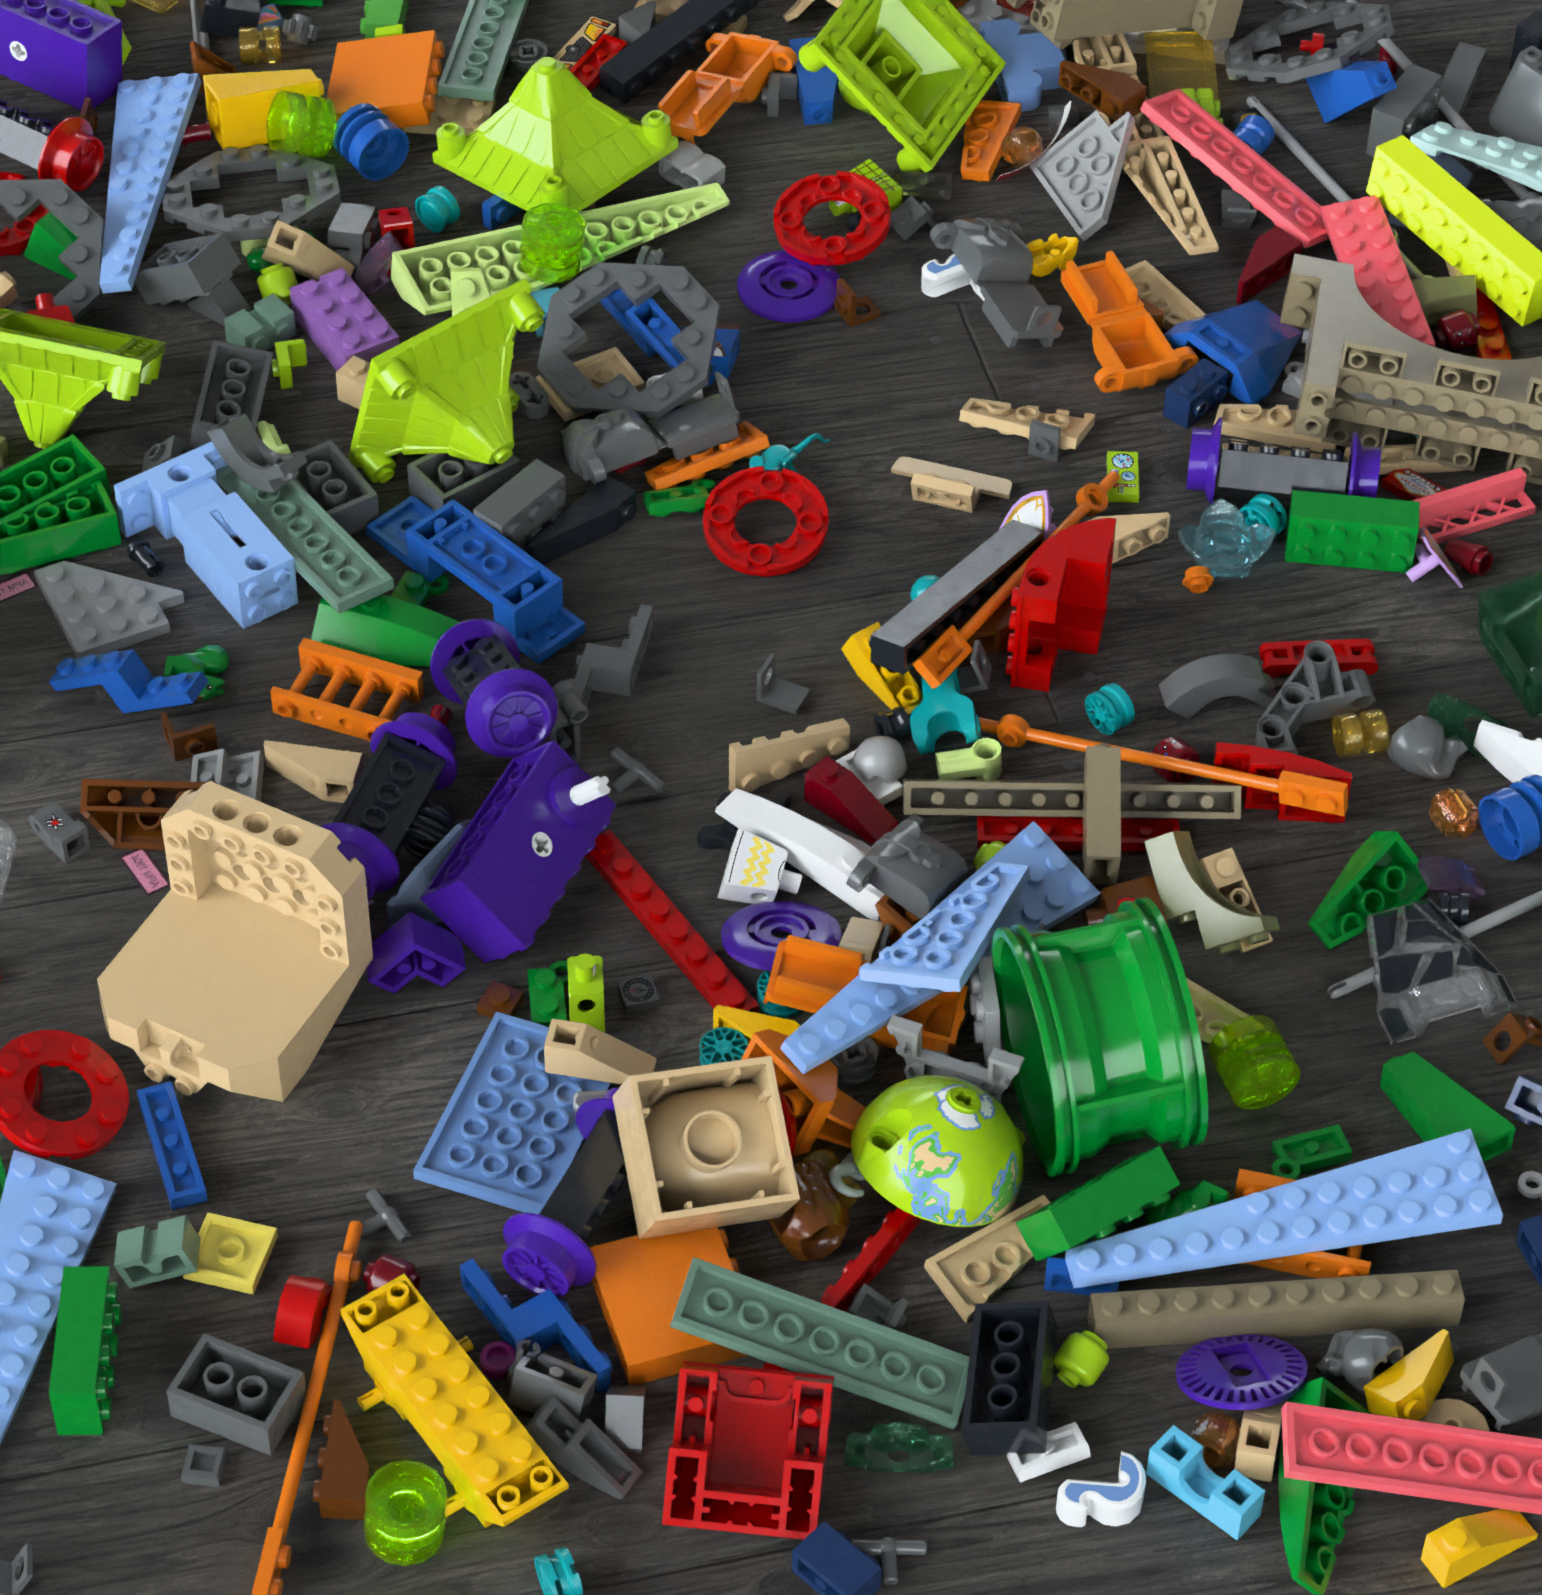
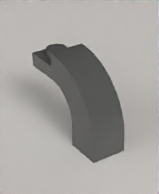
M246 413L231 416L207 431L216 450L226 464L242 480L262 491H276L296 478L299 474L298 468L307 463L302 451L279 454L267 447L255 432Z
M1217 654L1197 659L1180 667L1159 684L1166 709L1187 719L1192 718L1208 703L1222 697L1241 696L1268 708L1277 695L1275 682L1268 674L1262 673L1258 660L1241 654Z

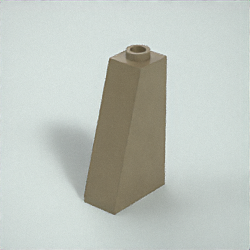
M1098 744L1093 747H1086L1084 760L1082 874L1094 886L1116 885L1121 860L1120 747Z

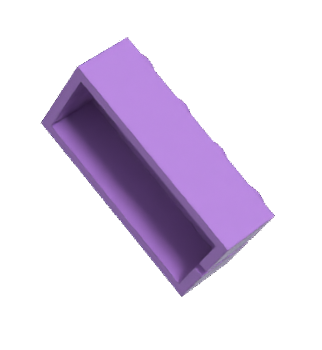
M343 268L319 276L318 282L311 279L289 288L291 310L294 311L295 320L336 371L353 355L370 363L372 358L400 344L397 333Z

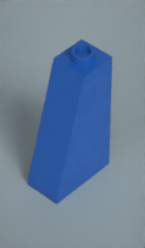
M816 37L789 39V48L797 55V63L791 69V73L798 75L797 98L804 125L832 123L839 91V78L827 65L817 72H811L806 70L800 63V48Z
M1350 61L1348 65L1341 69L1305 78L1324 123L1345 116L1397 89L1386 61Z

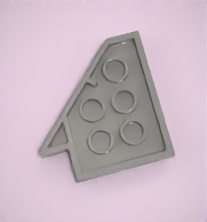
M1097 110L1094 111L1029 165L1083 241H1086L1108 221L1135 123L1134 117L1129 112L1109 127Z
M61 561L34 570L35 580L77 658L86 657L91 654H105L170 632L169 622L162 610L184 603V595L181 590L67 561Z

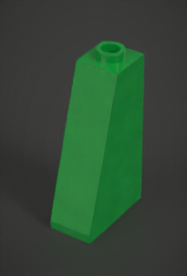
M1414 1051L1401 1057L1395 1056L1383 1065L1379 1086L1423 1142L1471 1129L1483 1162L1511 1150L1516 1129L1513 1124Z

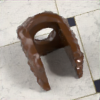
M814 1161L809 1162L808 1165L795 1163L793 1166L800 1200L780 1218L768 1219V1222L773 1226V1232L778 1236L779 1242L785 1246L792 1257L799 1261H823L840 1247L841 1241L851 1222L849 1210L846 1204L839 1199L838 1192L834 1190L829 1176L825 1174L824 1167L820 1163Z

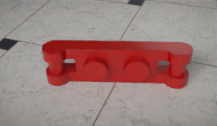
M1316 640L1266 642L1259 647L1260 659L1264 661L1262 664L1263 673L1268 674L1272 679L1279 677L1281 674H1292L1303 658L1305 646L1309 642ZM1321 640L1331 645L1340 672L1360 669L1364 670L1367 675H1372L1378 671L1377 658L1373 656L1375 648L1372 640Z

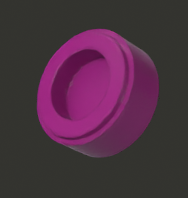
M502 1341L487 1344L481 1350L479 1356L482 1373L490 1379H506L509 1366L515 1360V1349L510 1344Z

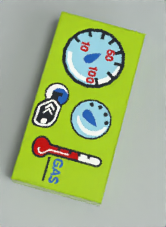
M1107 451V474L1110 471H1116L1120 475V480L1107 493L1108 502L1139 503L1138 452Z

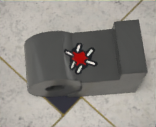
M52 801L29 815V822L34 832L65 864L91 849L87 826L80 820H72L56 802ZM75 841L77 843L76 847L68 850L67 844Z

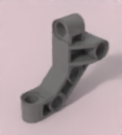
M1321 640L1309 642L1305 646L1302 660L1259 719L1255 746L1298 755L1292 738L1302 723L1347 715V713L1365 709L1373 702H1376L1366 672L1355 669L1340 673L1331 645Z

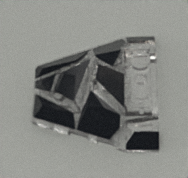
M1430 898L1367 916L1370 958H1373L1375 970L1373 985L1377 987L1378 996L1376 1004L1377 1017L1391 1045L1423 1036L1429 1022L1480 1007L1484 1016L1488 1017L1517 1008L1518 1002L1505 976Z

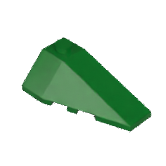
M1374 831L1353 854L1307 925L1326 949H1332L1362 933L1363 929L1373 925V915L1395 909L1399 911L1405 909L1407 905H1414L1436 881L1397 831Z

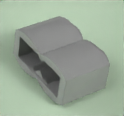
M679 142V148L659 160V174L668 182L680 185L683 189L716 182L721 185L725 182V165L722 161L713 155L703 153L697 145L691 142Z

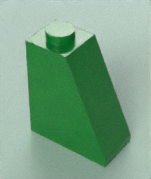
M48 212L35 223L24 256L73 281L76 276L59 261L58 256L78 238Z

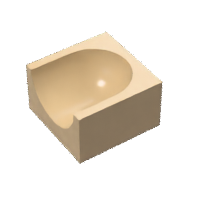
M772 1055L628 1076L612 1096L639 1239L780 1218L800 1200Z

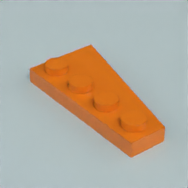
M981 100L965 122L964 147L962 149L961 161L962 179L990 182L1007 145V141L1004 142L1005 137L1008 140L1022 113L1021 103Z
M744 421L737 425L739 429L737 438L681 460L673 457L644 472L647 483L655 490L675 488L678 483L685 480L700 479L705 476V472L715 468L725 469L732 466L733 461L743 457L752 458L755 455L761 454V450L770 447L768 437L752 424Z

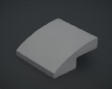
M224 748L195 754L192 760L190 782H217L221 786L261 802L265 758L260 750L231 757L227 755Z

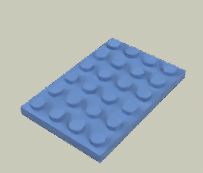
M496 1012L413 1170L414 1179L524 1213L539 1214L585 1142L577 1127V1112L573 1108V1094L581 1091L613 1089L615 1083L546 1073L544 1044L549 1027Z

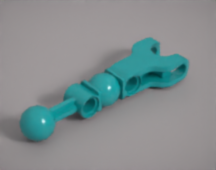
M924 575L917 579L911 588V601L941 577ZM958 667L941 685L934 689L921 677L923 700L910 715L912 737L919 755L934 752L936 740L942 734L949 731L963 733L966 738V744L982 739L981 723L978 715L975 714L973 701L967 696L961 695L956 673Z

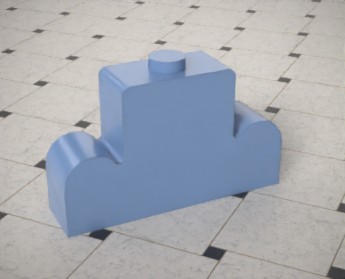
M1000 19L980 22V35L1006 62V65L994 81L1002 102L1021 103L1022 112L1030 111L1040 106L1042 90L1063 88L1058 84L1060 62L1063 60L1067 61L1064 50L1056 47L1041 32L1020 35L1021 26L1014 20Z

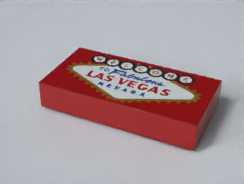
M1411 469L1391 471L1382 479L1381 485L1382 488L1405 501H1412L1447 490Z

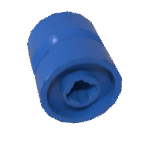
M1259 115L1246 116L1232 132L1260 156L1274 140L1275 135L1269 121Z

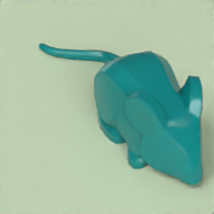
M814 433L790 449L784 445H773L765 450L761 457L758 455L753 456L749 461L750 468L764 466V470L782 471L785 468L796 472L792 461L811 441L817 438L825 444L831 440L824 439L820 433Z

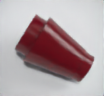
M1451 539L1445 547V555L1473 576L1485 575L1493 564L1494 556L1486 546Z

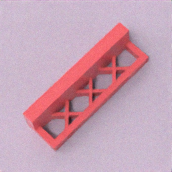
M1520 467L1412 500L1420 502L1419 529L1422 526H1433L1442 529L1441 532L1431 534L1437 544L1535 514L1536 506L1524 492L1527 478L1526 473ZM1518 500L1522 507L1514 508L1506 506L1505 503ZM1486 509L1497 513L1489 517L1478 514V511ZM1462 518L1469 520V523L1460 525L1451 522V520ZM1419 530V531H1418V537H1419V539L1422 541V543L1426 546V544H1425V542H1424V540H1423V538H1422V536H1421V534H1420V530Z

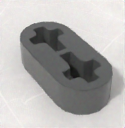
M525 371L512 373L509 378V384L520 396L518 401L520 411L531 419L545 417L549 413L548 394L530 373Z

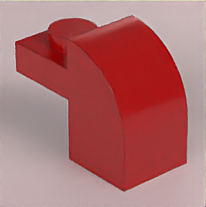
M290 1275L279 1301L273 1342L309 1349L319 1339L323 1310L329 1305L333 1286L327 1285V1282L320 1278Z

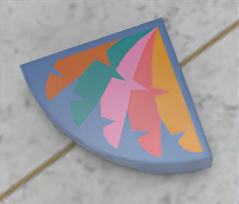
M274 3L260 9L261 14L256 29L257 33L283 27V18Z

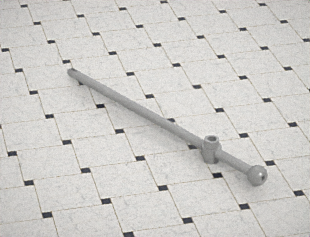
M1346 0V2L1357 3L1356 0ZM1390 38L1377 40L1404 71L1412 63ZM1441 96L1437 103V108L1452 125L1458 129L1474 132L1444 97ZM1475 164L1478 168H1483L1484 170H1489V169L1484 168V167H1482V166H1480V165H1478V164ZM1498 174L1520 200L1541 197L1536 192H1529L1522 184Z
M1255 96L1247 98V105L1250 108L1255 107L1269 121L1275 135L1338 202L1353 200ZM1391 228L1399 248L1400 239L1397 237L1398 233L1395 229ZM1399 249L1411 279L1435 278L1431 275H1424Z
M1542 890L1461 926L1457 930L1468 939L1542 905ZM1449 932L1446 933L1457 943L1463 941ZM1424 943L1402 954L1423 953L1420 959L1422 960L1435 954V952L1444 950L1457 943ZM1379 964L1331 985L1327 990V994L1330 995V998L1335 999L1380 979Z

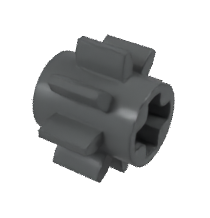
M293 14L292 19H285L282 33L288 36L287 42L300 47H307L310 41L315 42L318 28L312 25L314 19L302 14Z

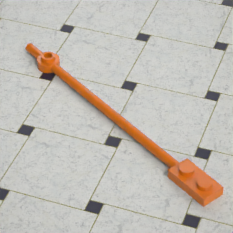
M1110 471L1099 484L1088 483L1079 489L1076 494L1078 506L1046 540L1059 531L1078 524L1086 515L1096 516L1108 507L1107 493L1120 480V475L1116 471ZM1033 553L959 631L951 625L914 661L912 665L932 689L941 685L973 651L967 640L1012 594L1014 586L1019 587L1026 564Z
M1013 714L1004 715L1000 721L979 717L981 731L996 734L998 739L1008 747H1021L1026 741H1032L1086 753L1087 746L1093 747L1098 744H1107L1030 728L1026 720ZM1107 744L1111 747H1120L1121 760L1276 792L1279 793V803L1343 817L1348 809L1347 783L1282 770L1279 779Z
M351 1221L349 1223L343 1250H340L337 1255L332 1294L273 1526L268 1527L251 1595H282L283 1579H280L282 1568H288L291 1558V1545H286L285 1538L341 1319L340 1309L344 1307L348 1289H351L353 1282H359L361 1277L362 1261L356 1260V1255L364 1226L359 1221Z

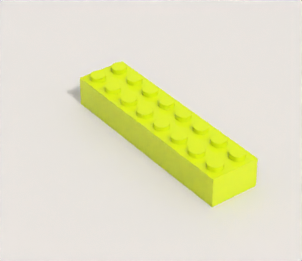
M1404 135L1378 145L1366 192L1370 196L1379 198L1385 209L1450 265L1457 268L1464 275H1475L1476 287L1522 327L1542 318V252Z

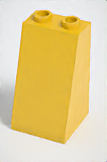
M311 69L203 76L207 120L209 121L210 131L222 149L229 147L240 149L324 133V106L321 104L324 86L321 78H317Z

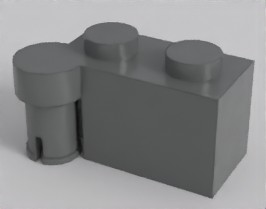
M342 202L328 228V246H331L328 248L355 266L353 271L355 272L363 271L366 253L368 250H372L374 237L380 233L376 206Z
M563 680L552 688L557 700V718L551 733L541 745L555 740L577 763L581 761L579 723L587 719L589 709L579 698L580 693L574 683L570 680Z
M532 1340L520 1341L517 1344L514 1363L509 1366L506 1382L510 1387L507 1403L525 1412L535 1414L539 1407L555 1397L577 1420L582 1422L590 1410L598 1375L544 1353L539 1356L541 1347L538 1343L535 1342L533 1344L531 1352L529 1349Z

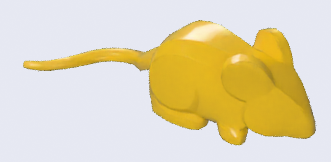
M1055 233L1049 236L1047 242L1037 239L1028 243L1027 247L1033 256V269L1031 273L1034 276L1043 277L1053 272L1056 268H1059L1061 272L1066 270V263L1072 261L1076 255L1079 243L1078 238L1064 236L1059 239Z

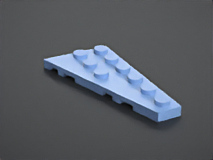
M1001 862L993 864L971 881V889L963 895L956 893L949 898V906L942 911L936 908L902 935L903 941L894 948L887 946L879 952V960L873 964L866 962L859 968L860 980L905 985L911 988L939 989L944 992H960L992 941L995 930L1000 928L1030 879L1029 865Z

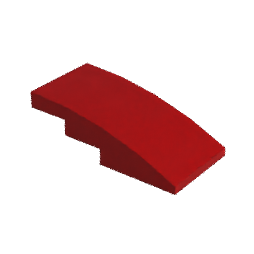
M1216 742L1213 766L1279 779L1282 770L1347 783L1349 800L1352 783V773L1321 761L1285 751L1252 745ZM1211 779V783H1228ZM1241 785V798H1244V808L1277 810L1278 820L1345 823L1346 814L1343 817L1279 803V793Z

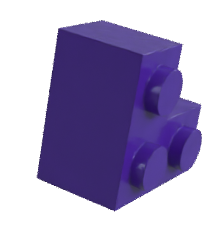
M409 912L372 942L373 960L367 966L366 971L368 982L393 994L417 975L444 987L466 969L462 942L456 934Z

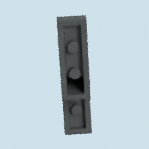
M640 605L637 616H632L630 619L629 639L624 638L621 648L587 643L583 655L577 656L575 663L576 676L569 680L580 693L579 698L586 707L592 690L631 696L654 629L653 606Z

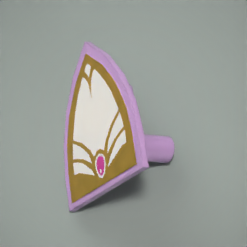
M1048 490L1031 492L1020 498L1009 510L1000 529L1011 520H1015L1044 530L1045 541L1057 528L1055 524H1051V515L1054 509L1050 506Z
M1420 527V534L1426 546L1418 544L1415 547V555L1420 563L1406 572L1410 580L1415 582L1441 564L1457 585L1463 588L1455 570L1426 527Z

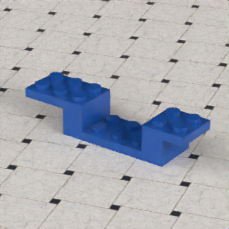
M412 495L366 525L367 536L415 572L424 575V579L428 582L449 571L493 604L494 621L504 626L516 640L519 650L538 665L586 632L585 622L563 607L562 579L454 499L434 511Z

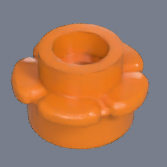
M1193 566L1185 571V578L1182 580V583L1192 593H1203L1212 586L1214 577L1210 574L1209 568Z

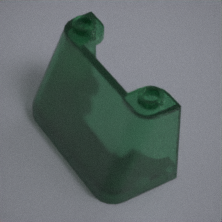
M1542 571L1479 592L1477 626L1481 642L1532 718L1542 715Z

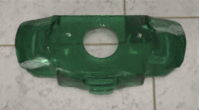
M1437 693L1431 699L1427 709V715L1437 720L1443 726L1445 738L1454 737L1456 740L1463 741L1468 748L1466 752L1472 753L1477 757H1483V755L1473 746L1477 731H1470L1464 725V720L1467 717L1475 716L1481 721L1484 720L1511 729L1504 722L1467 702L1443 693Z
M894 1422L888 1425L876 1424L872 1427L871 1433H850L846 1439L843 1456L844 1463L848 1466L880 1472L931 1473L941 1469L952 1468L955 1462L954 1446L951 1437L945 1434L928 1435L925 1426L919 1424L912 1426L903 1422ZM894 1450H903L910 1455V1458L905 1462L897 1463L892 1461L888 1455Z

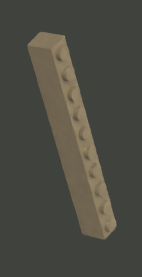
M903 779L904 815L915 813L917 815L1083 817L1084 781ZM1121 782V818L1241 819V785L1233 783Z
M1458 1270L1090 1293L1087 1320L1089 1331L1100 1337L1107 1344L1108 1349L1200 1343L1211 1338L1245 1334H1258L1279 1338L1336 1334L1343 1330H1362L1368 1328L1400 1330L1459 1326L1465 1298Z

